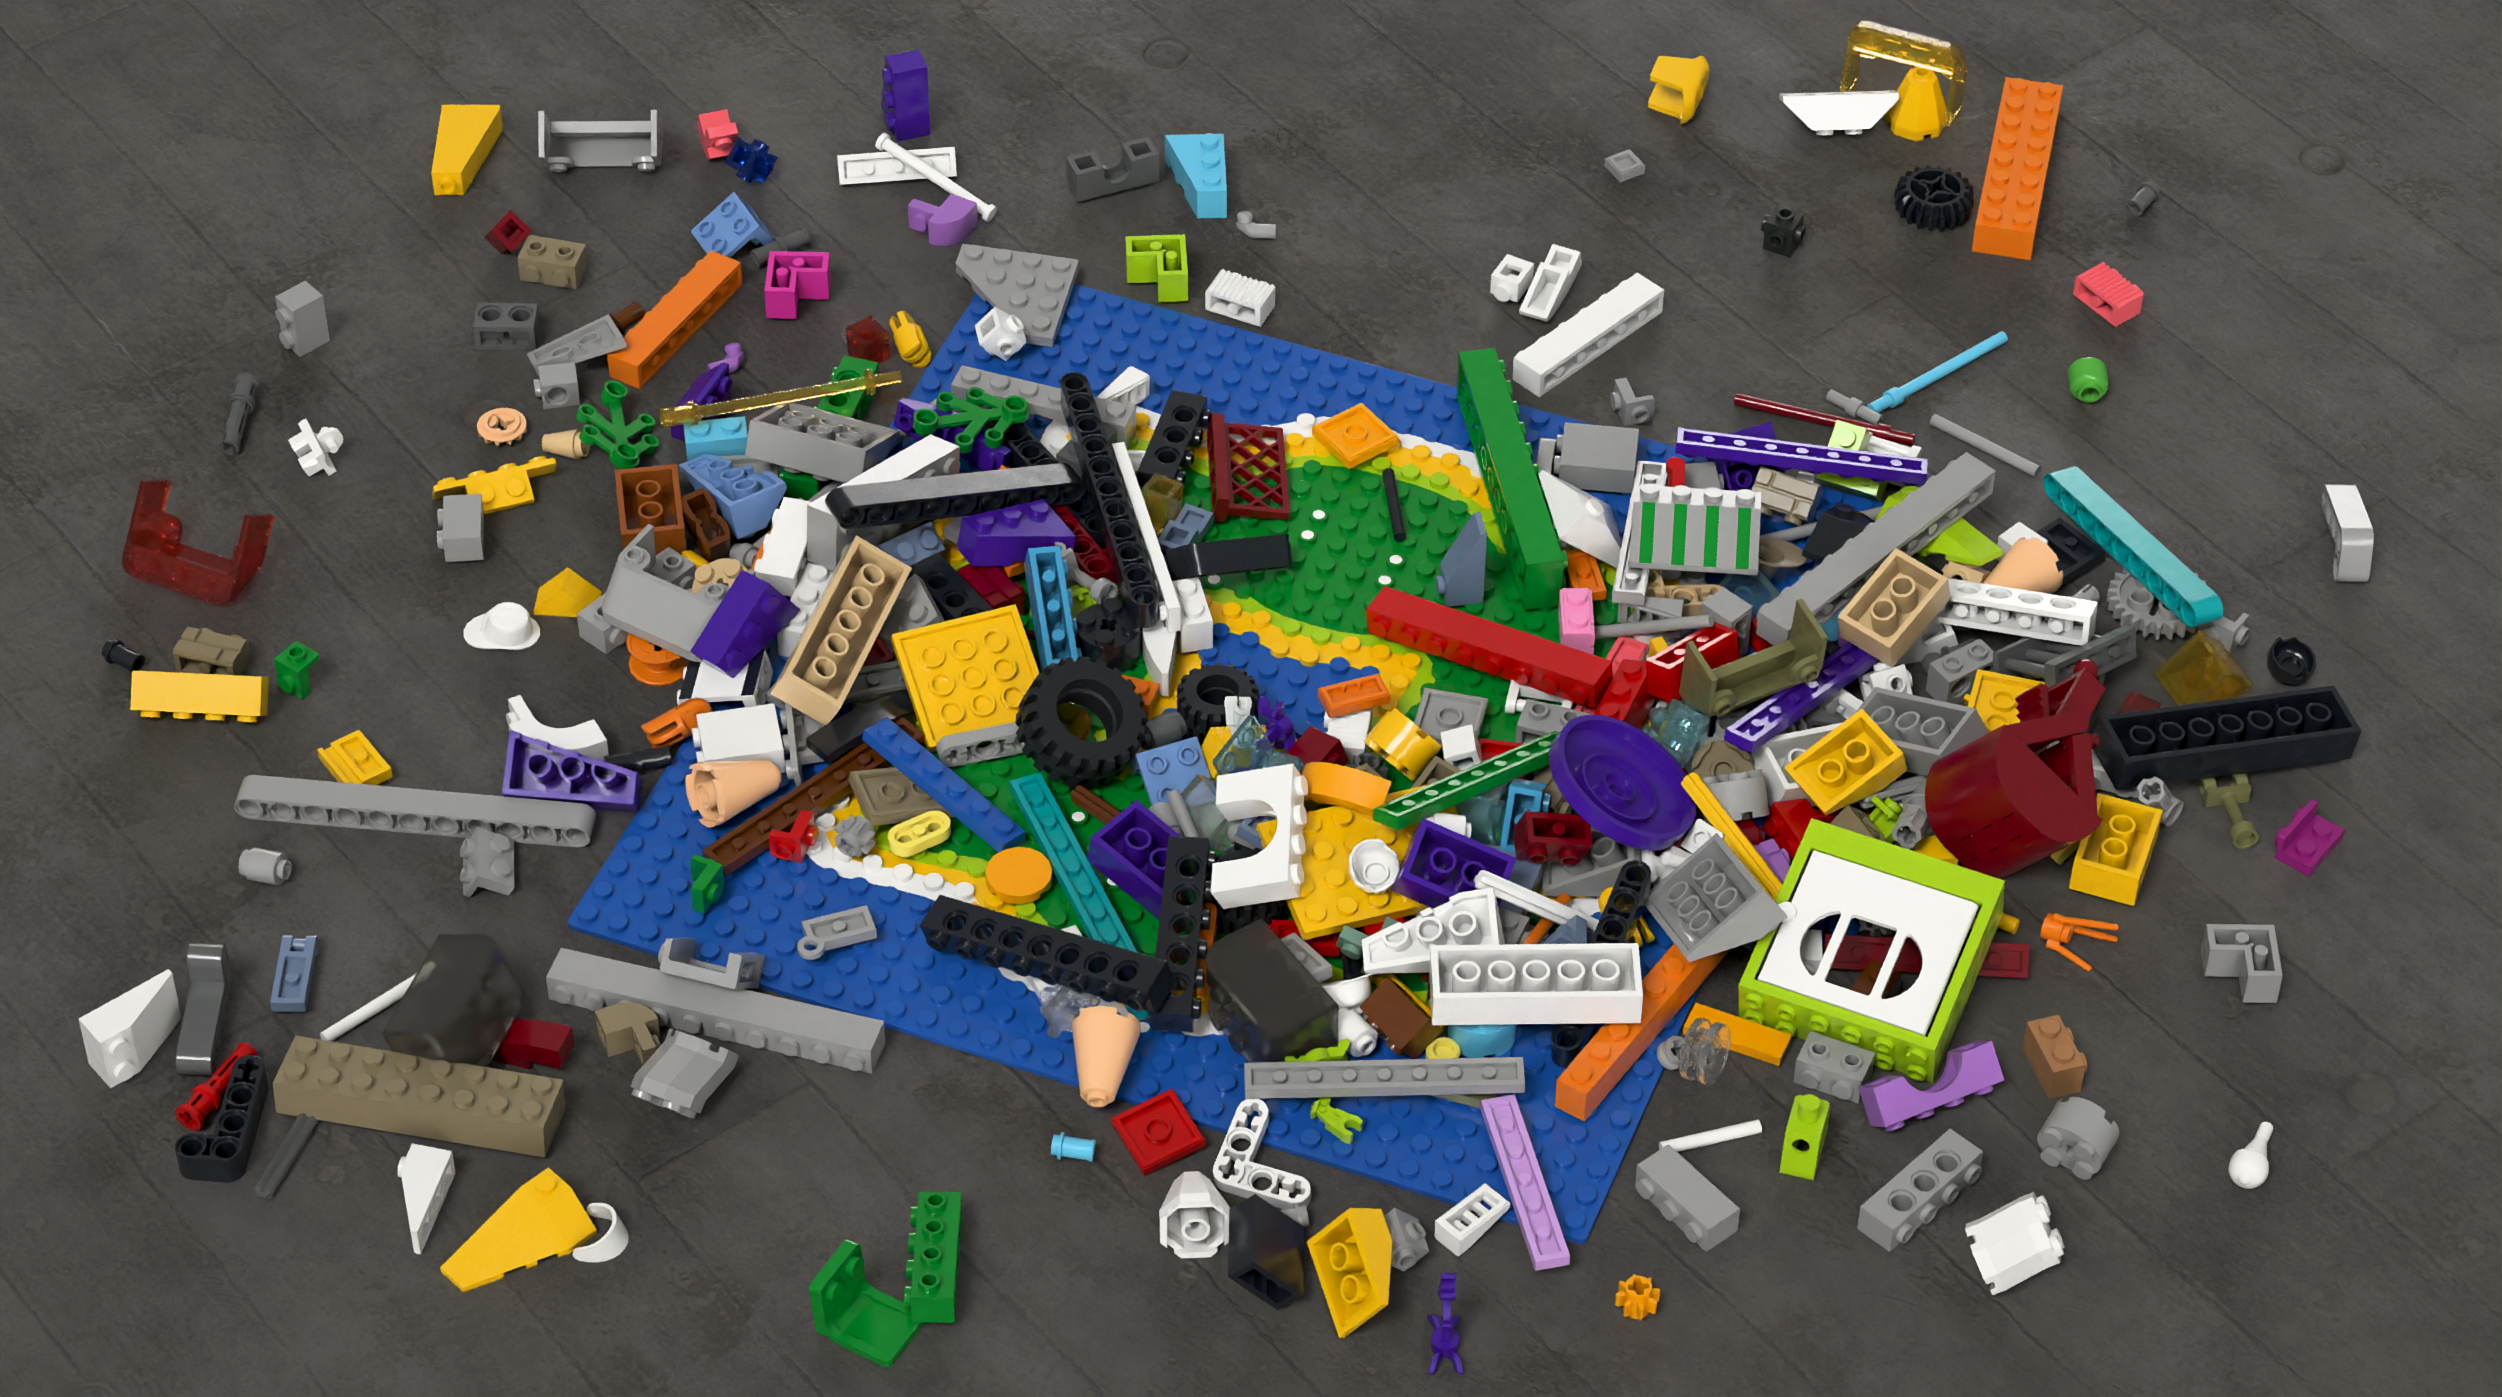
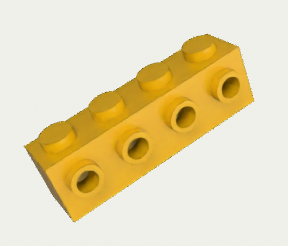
M132 671L130 710H141L140 717H160V711L173 712V718L192 719L193 713H205V720H225V714L237 715V721L257 722V716H267L269 677Z

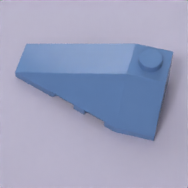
M708 453L679 464L681 472L695 490L704 488L711 494L716 504L717 514L726 521L730 533L737 539L752 537L757 531L766 528L787 490L786 483L772 472L764 471L758 474L754 472L752 466L745 465L738 468L732 465L731 460Z

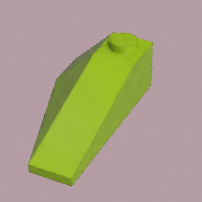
M1906 486L1901 488L1899 492L1888 496L1875 522L1890 507H1895L1911 491H1916L1919 488L1916 486ZM1961 517L1917 551V553L1925 557L1928 554L1940 553L1944 554L1947 561L1982 566L2002 556L2003 550Z

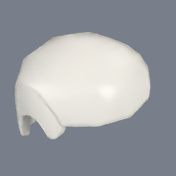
M1366 839L1353 848L1349 856L1348 872L1354 884L1361 890L1370 894L1384 893L1396 882L1400 872L1399 859H1397V853L1389 848L1383 840Z

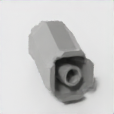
M669 1029L663 1044L635 1074L630 1086L634 1088L631 1095L695 1119L697 1113L701 1114L705 1101L735 1068L739 1055L723 1047L717 1048V1046L695 1036Z

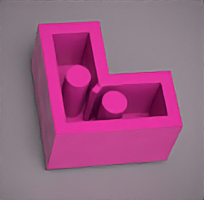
M769 252L764 289L766 318L797 319L799 299H829L831 287L830 252Z

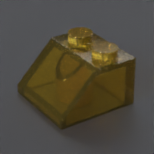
M2199 630L2154 673L2177 705L2238 698L2252 685L2221 641L2202 630Z

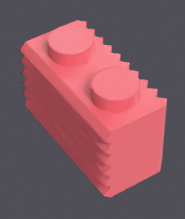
M2105 262L2076 276L2073 291L2075 297L2116 328L2119 324L2121 325L2132 317L2134 318L2136 314H2140L2144 296L2143 291L2137 285L2131 284L2117 270L2110 269L2109 265H2106Z

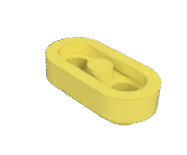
M928 811L895 825L888 833L890 851L897 856L908 857L946 841L951 834L950 818L941 811Z

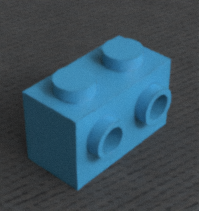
M1518 778L1512 781L1508 792L1500 844L1501 850L1515 853L1513 828L1525 811L1549 813L1552 795L1546 794L1548 784Z

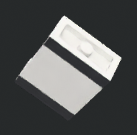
M762 649L734 678L717 671L704 662L689 660L688 666L684 667L683 670L684 681L682 689L677 692V704L679 705L697 697L707 702L743 700L745 707L765 705V693L769 690L773 675V669L766 650Z

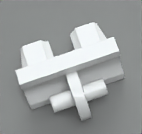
M306 418L300 421L298 424L302 432L288 441L297 456L301 457L298 459L301 467L309 477L322 469L325 470L328 476L336 472V469L327 452L336 453L343 443L341 432L337 428L323 427L317 434L313 432Z

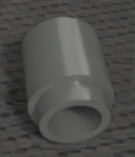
M1167 711L1149 719L1145 725L1147 733L1141 743V747L1144 750H1151L1181 741L1182 737L1187 734V726L1181 714L1177 711L1173 713Z

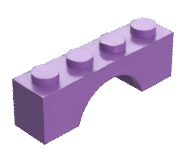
M1975 1040L1947 1052L1946 1066L1942 1076L1933 1086L1926 1090H1917L1903 1076L1894 1075L1884 1076L1861 1085L1858 1089L1870 1126L1884 1127L1885 1131H1891L1905 1125L1904 1120L1913 1116L1915 1119H1921L1935 1113L1934 1108L1943 1104L1944 1107L1961 1104L1964 1102V1096L1971 1093L1977 1096L1994 1090L1993 1085L2004 1081V1077L1993 1042Z

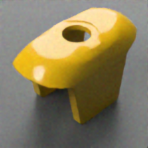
M1659 56L1650 74V80L1656 82V85L1649 98L1648 107L1680 119L1681 124L1692 119L1709 80L1710 68L1704 56H1699L1695 59Z

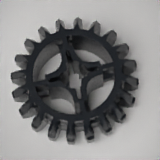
M1927 165L1925 169L1916 167L1914 171H1906L1905 176L1900 177L1894 193L1895 210L1899 211L1900 218L1907 219V224L1915 223L1917 229L1926 227L1930 231L1931 228H1937L1941 232L1946 227L1952 230L1954 225L1962 226L1963 221L1967 220L1971 214V209L1974 205L1973 186L1969 185L1968 178H1962L1961 172L1953 173L1951 167L1946 170L1941 169L1940 166L1931 168Z

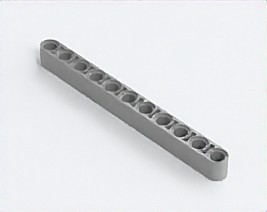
M249 775L242 780L234 804V809L240 816L253 820L470 838L476 828L479 827L514 838V842L575 848L584 847L589 843L596 819L595 810L582 803Z

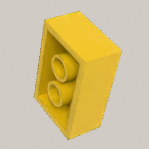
M2098 793L2096 797L2097 814L2103 820L2095 831L2080 842L2073 862L2069 889L2134 906L2158 838L2163 810Z

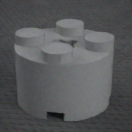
M1762 769L1701 778L1734 821L1770 815ZM1702 813L1703 821H1705L1708 824H1711L1709 820L1705 817V815Z
M2070 1097L2065 1102H2062V1098L2058 1100L2037 1135V1141L2042 1150L2040 1157L2050 1166L2056 1167L2061 1164L2072 1169V1172L2078 1178L2089 1180L2093 1174L2100 1170L2120 1135L2119 1127L2114 1120L2110 1124L2104 1118L2106 1111L2097 1104L2080 1097Z

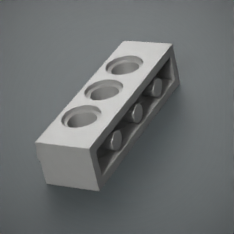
M1950 1128L1860 1206L1857 1229L1889 1252L1900 1243H1907L1920 1225L1931 1222L1937 1211L1945 1203L1951 1204L1957 1198L1961 1189L1967 1184H1974L1978 1180L1983 1170L1981 1167L1983 1151Z

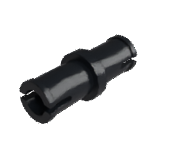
M669 744L639 750V747L632 748L633 752L604 756L605 762L636 771L637 773H643V769L672 765Z

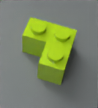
M1185 234L1125 236L1127 283L1157 282L1158 302L1188 301V265Z
M1836 420L1828 447L1866 451L1871 435L1864 427ZM1825 472L1817 476L1822 486L1881 502L1888 480L1877 482L1870 478L1857 476L1845 478L1838 474Z

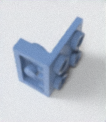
M735 192L729 195L691 230V233L707 254L712 250L729 258L749 240L757 246L759 243L766 245L772 242L774 238L753 208Z
M1197 736L1137 753L1129 763L1132 775L1141 774L1151 806L1159 802L1170 803L1167 794L1176 789H1179L1187 808L1216 799V791Z

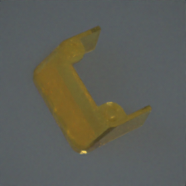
M1868 21L1857 22L1848 35L1840 92H1849L1857 80L1861 56L1866 58L1883 57L1941 72L1946 78L1951 79L1944 125L1950 126L1962 105L1968 72V61L1961 49L1953 43Z

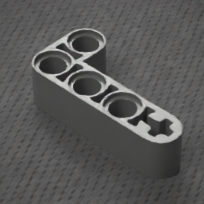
M190 943L187 952L190 987L177 1047L176 1070L178 1075H213L216 1071L231 994L232 973L225 943Z

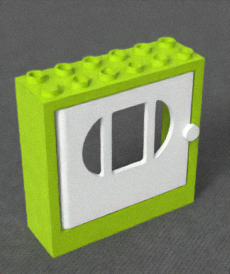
M1811 818L1775 900L1787 917L1780 922L1775 930L1768 932L1764 937L1758 939L1738 985L1739 1017L1791 1034L1792 1037L1806 1040L1810 1031L1875 1052L1874 1065L1883 1070L1893 1069L1906 1074L1913 1080H1925L1934 1083L2003 916L2005 881ZM1840 914L1841 916L1818 970L1812 976L1806 970L1801 960L1800 946L1802 939L1808 929L1819 920L1831 915ZM1853 918L1896 931L1894 940L1870 995H1864L1825 981ZM1974 918H1977L1976 921H1975V923H1974V926H1973V928H1972V931H1971V933H1970V936H1969V938H1968V940H1967V943H1966V945H1965V948H1964V950H1963V952H1962V955H1961V957H1960V960H1959V962H1958V964H1957V967H1956V969H1955V972H1954V974H1953V977H1952V979H1951V981H1950V984H1949V986H1948V989H1947V991H1946V993H1945V996H1944V998H1943V1001H1942V1003H1941V1005H1940V1008H1939V1010H1938V1013H1937V1015H1936V1018H1935V1020H1934V1022H1933V1025H1932V1027H1931V1030H1930V1032H1929V1034H1928V1037H1926V1033H1927L1928 1028H1929V1026H1930V1024H1931V1021H1932L1933 1016H1934V1014H1935V1011H1936V1009H1937V1007H1938V1004H1939V1002H1940V999H1941V997H1942V995H1943V992H1944V990H1945V987H1946V985H1947V983H1948V980H1949L1950 975H1951V973H1952V970H1953V968H1954V966H1955V963H1956V961H1957V958H1958V956H1959V954H1960V951H1961V949H1962V946H1963V944H1964V942H1965V939H1966V937H1967V934H1968V932H1969V929H1970V927H1971V925H1972V922H1973ZM1910 937L1918 946L1922 956L1920 975L1916 982L1904 993L1896 997L1882 999L1906 939Z

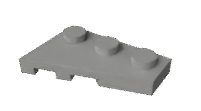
M608 314L527 353V356L537 375H539L538 366L570 362L578 363L626 348L627 344Z

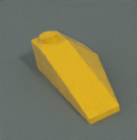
M548 1167L522 1185L440 1267V1270L462 1292H466L504 1278L505 1273L524 1265L526 1269L537 1266V1261L554 1254H557L558 1258L570 1254L575 1248H578L597 1234V1229L572 1188Z

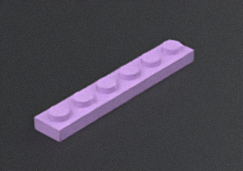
M1515 1094L1481 1100L1480 1110L1534 1270L1538 1271L1570 1265V1254Z

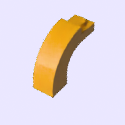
M1310 762L1305 764L1302 772L1308 784V794L1304 796V807L1313 811L1320 804H1332L1373 818V809L1384 804L1391 785V781L1332 763Z

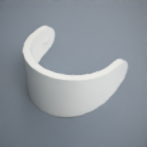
M605 1203L589 1204L587 1207L589 1215L609 1219L612 1221V1225L608 1232L597 1242L589 1246L575 1248L573 1257L579 1261L596 1263L611 1260L620 1255L626 1248L629 1239L628 1231L613 1207Z

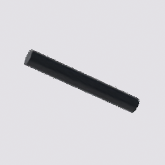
M1387 468L1383 470L1382 477L1393 537L1396 542H1402L1406 539L1395 473L1393 469Z

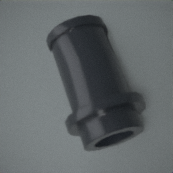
M111 639L103 646L102 656L105 657L106 662L110 664L116 663L131 673L132 671L142 669L145 657L125 647L123 641Z

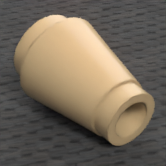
M581 429L544 434L542 438V449L544 452L577 460L588 456L590 445L580 440Z

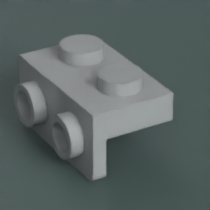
M477 827L471 837L463 841L460 849V857L463 858V868L460 874V881L463 882V895L471 897L477 887H482L509 896L514 889V838Z

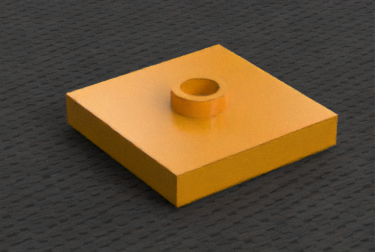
M1362 402L1312 427V435L1348 469L1387 451L1399 443V436Z

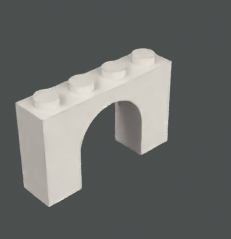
M1293 763L1217 776L1216 806L1227 821L1258 816L1277 818L1276 833L1269 845L1261 852L1248 858L1212 863L1211 894L1223 909L1300 897V884L1304 882L1301 856L1306 850L1305 840L1302 835L1303 825L1307 822L1304 796L1308 794V784L1305 776L1299 773Z

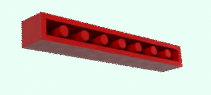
M1387 586L1382 588L1366 608L1367 630L1370 634L1510 681L1512 679L1518 684L1527 685L1547 694H1552L1593 709L1601 702L1613 679L1612 661Z

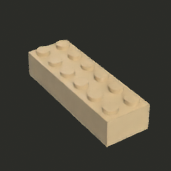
M856 535L837 564L770 694L823 725L830 723L842 707L912 568Z

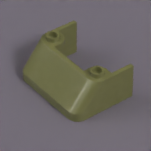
M1799 599L1796 600L1789 640L1720 667L1711 669L1693 640L1686 643L1679 694L1687 706L1710 716L1721 717L1733 709L1803 682H1812L1819 676L1822 669L1828 636L1804 600Z

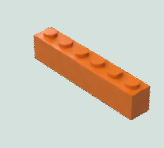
M712 250L702 260H699L695 267L685 277H682L678 284L668 294H665L660 302L651 311H648L634 328L627 332L624 337L627 347L607 354L610 377L640 389L743 285L741 262Z

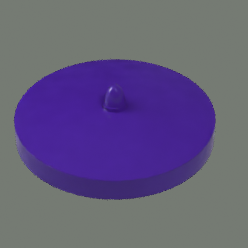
M1584 715L1569 721L1553 740L1549 751V764L1554 781L1569 805L1599 832L1630 847L1643 850H1661L1676 844L1692 826L1697 806L1681 785L1683 778L1686 776L1685 772L1663 746L1643 731L1612 717Z

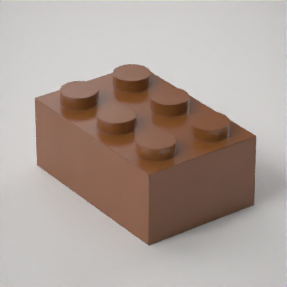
M677 464L614 470L623 550L648 524L654 526L656 555L667 547L672 548L679 554L687 550Z

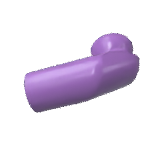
M737 342L727 344L725 346L727 355L724 359L707 364V370L709 371L724 362L729 364L730 373L735 372L744 359L741 345Z

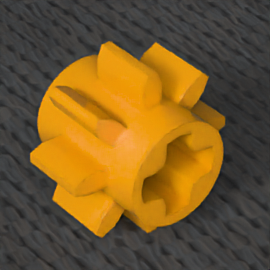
M1634 1274L1626 1282L1619 1281L1618 1293L1615 1296V1306H1623L1624 1317L1628 1316L1633 1319L1643 1320L1649 1313H1656L1660 1289H1652L1651 1278Z

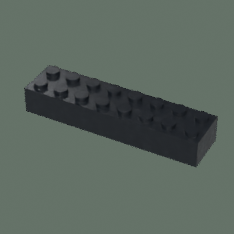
M2333 685L2101 715L2098 718L2093 733H2097L2100 742L2093 750L2114 788L2120 790L2138 787L2143 779H2151L2154 776L2164 783L2351 759L2362 731Z

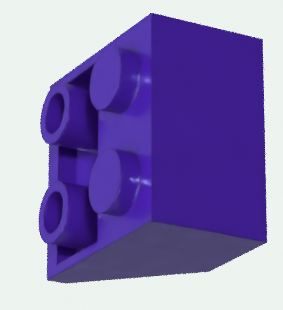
M723 362L698 376L669 414L672 438L685 441L683 422L729 418L732 415L734 401L731 396L732 378H730L728 363Z
M1772 422L1727 433L1776 440ZM1707 458L1708 462H1715L1717 473L1723 475L1724 490H1752L1761 466L1785 474V470L1779 469L1776 466L1762 464L1751 466L1745 462L1731 460L1720 462L1713 458Z

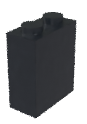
M1256 1194L1230 1208L1228 1278L1277 1310L1303 1296L1304 1226Z

